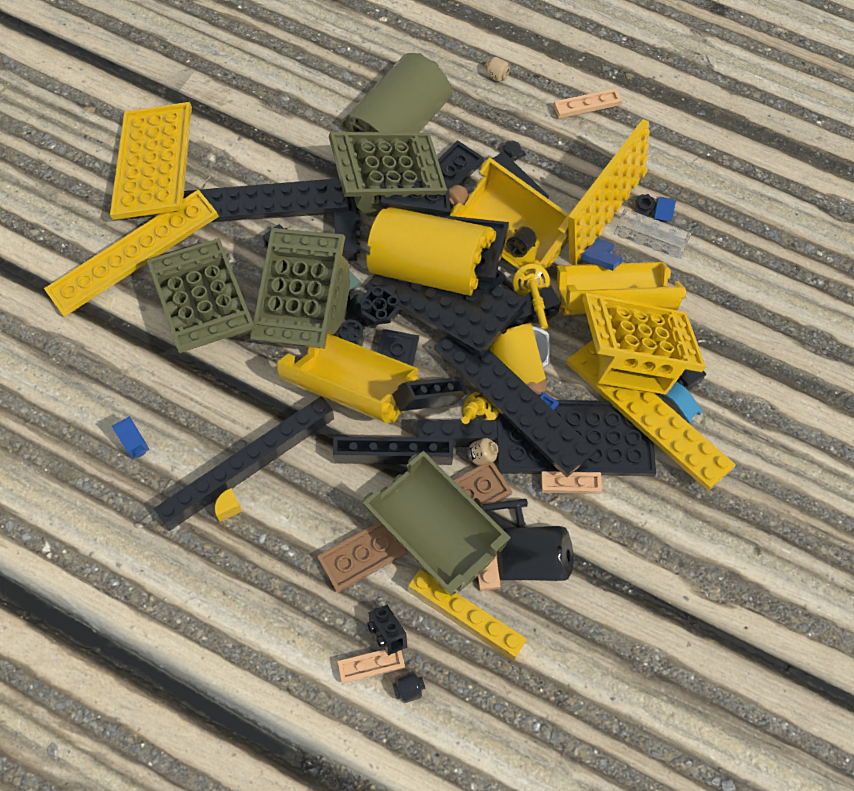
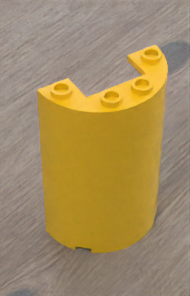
M489 157L488 160L482 163L479 172L484 177L478 180L475 190L468 195L465 205L461 203L455 205L451 209L450 216L509 222V229L501 257L517 269L530 263L538 264L548 269L569 241V214ZM522 226L529 227L536 234V246L532 247L523 257L513 256L506 247L507 240L515 232V229ZM528 269L523 273L525 275L535 274L536 269Z
M387 207V209H382L379 212L370 231L367 245L370 246V255H367L368 270L372 274L471 296L473 289L475 290L478 285L474 269L476 264L480 263L482 249L485 247L489 248L491 242L495 241L496 231L487 226Z
M665 262L621 263L613 271L595 264L557 266L558 298L561 302L560 309L564 316L586 315L582 300L585 293L678 310L682 299L686 297V289L680 281H675V287H668L667 282L670 279L671 271Z
M331 334L327 335L325 349L308 347V354L295 364V356L287 354L277 362L279 377L285 382L384 423L395 422L401 413L392 396L398 389L397 387L404 382L419 381V377H417L418 368Z

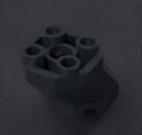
M380 286L369 289L365 294L354 295L346 305L348 320L360 322L363 329L365 327L376 328L380 324L391 323L399 313L397 295L389 289Z

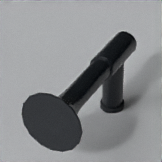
M474 498V501L485 512L514 509L517 526L526 525L522 508L528 506L526 498L496 503H482L478 498Z

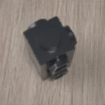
M388 605L368 612L369 622H367L370 633L375 634L380 649L384 648L389 656L407 648L406 632Z

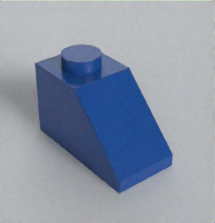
M130 416L112 426L132 460L143 456L146 451L150 450Z

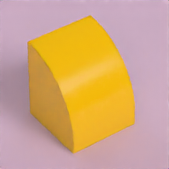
M232 488L226 490L218 497L215 504V513L219 522L242 512Z

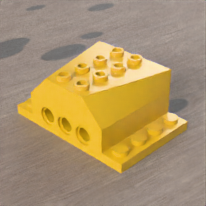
M591 293L583 295V304L598 354V383L667 394L685 369L703 372L706 368L687 312Z

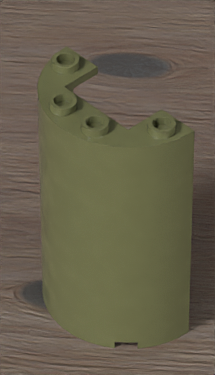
M407 53L395 63L342 119L340 128L346 132H357V128L364 132L419 133L452 97V85L435 61H431L421 53Z
M424 451L419 455H413L409 459L408 471L403 475L399 474L393 480L391 486L388 488L384 487L374 493L370 492L363 499L365 508L450 596L456 594V589L460 592L495 559L494 557H496L497 552H501L511 538Z

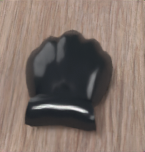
M506 141L503 145L502 151L512 158L513 161L526 156L521 145L516 141Z
M649 194L638 196L635 201L636 210L634 214L649 218V213L655 207L656 202L654 198Z

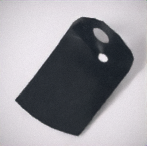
M562 526L503 529L511 538L503 550L497 552L500 581H566L569 579L573 570L574 554L567 528ZM558 546H561V553L557 552ZM567 549L570 552V562H568L566 557Z

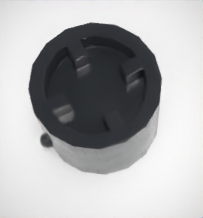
M525 226L515 229V232L506 242L508 251L515 257L525 256L532 247L536 246L537 237L535 232Z
M356 320L343 322L339 327V338L363 346L364 332L362 325Z

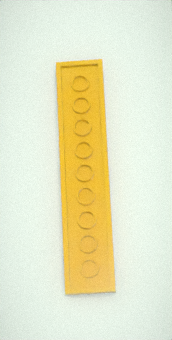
M197 190L183 199L181 211L159 214L44 289L65 317L147 264L148 259L161 255L219 217V215L203 194Z
M593 340L566 360V364L602 397L610 401L621 414L707 491L712 489L735 468L736 464L655 393L598 383V354Z

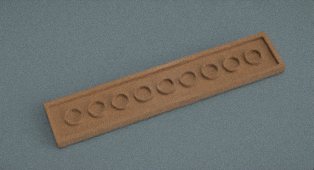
M493 462L480 465L453 480L473 500L478 498L482 503H496L512 495V490ZM378 522L318 555L317 558L334 589L339 593L409 552Z

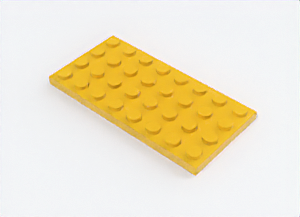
M190 102L124 111L110 210L112 220L182 210L192 111Z
M641 120L569 214L570 264L577 265L580 260L582 261L581 254L595 242L598 236L602 235L604 227L610 224L613 215L619 212L624 200H628L633 188L635 189L639 184V180L645 177L648 170L646 163L648 161V136L650 134L649 121Z

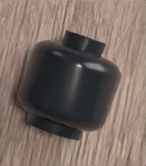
M414 671L396 676L395 682L392 683L396 699H400L402 703L420 699L422 697V690L425 689L422 676L418 677Z

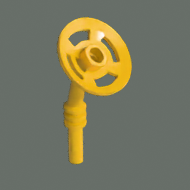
M525 264L516 271L513 278V286L519 296H524L529 291L532 293V303L534 311L537 312L541 329H547L548 324L544 313L545 306L538 290L549 287V275L538 264ZM528 269H536L535 274L525 275L523 272ZM541 274L545 277V286L543 285ZM519 279H521V286L523 288L522 291L519 289L518 286Z
M476 391L465 400L461 421L464 424H468L470 420H476L474 419L476 415H486L487 418L483 420H495L499 412L495 408L491 412L492 405L484 397L475 398V396L481 395Z

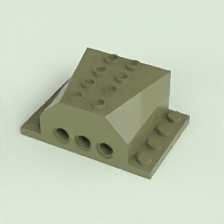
M330 132L328 136L344 197H354L357 208L368 217H377L382 209H387V207L380 206L379 195H385V197L403 195L402 197H406L410 194L417 196L420 194L425 196L427 194L429 196L445 195L447 192L430 133ZM392 175L395 179L391 180L388 176ZM404 176L412 177L414 180H408ZM417 178L422 179V188H412ZM383 180L387 189H381L380 187ZM399 181H401V184L404 188H398V186H396L399 183Z
M271 228L253 321L255 329L251 331L250 339L325 349L327 335H335L344 321L350 289L348 261L342 256L345 242L343 234Z
M220 238L147 260L179 353L225 338L251 335V331L255 329Z

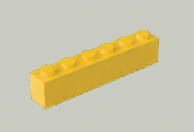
M419 569L408 586L410 594L513 662L527 641V638L458 593L450 596L432 576Z

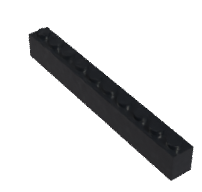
M320 396L156 506L154 510L167 529L171 531L218 499L223 492L230 488L233 489L334 420L333 409Z

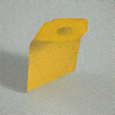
M531 323L504 330L488 348L525 384L530 382L537 384L546 379Z

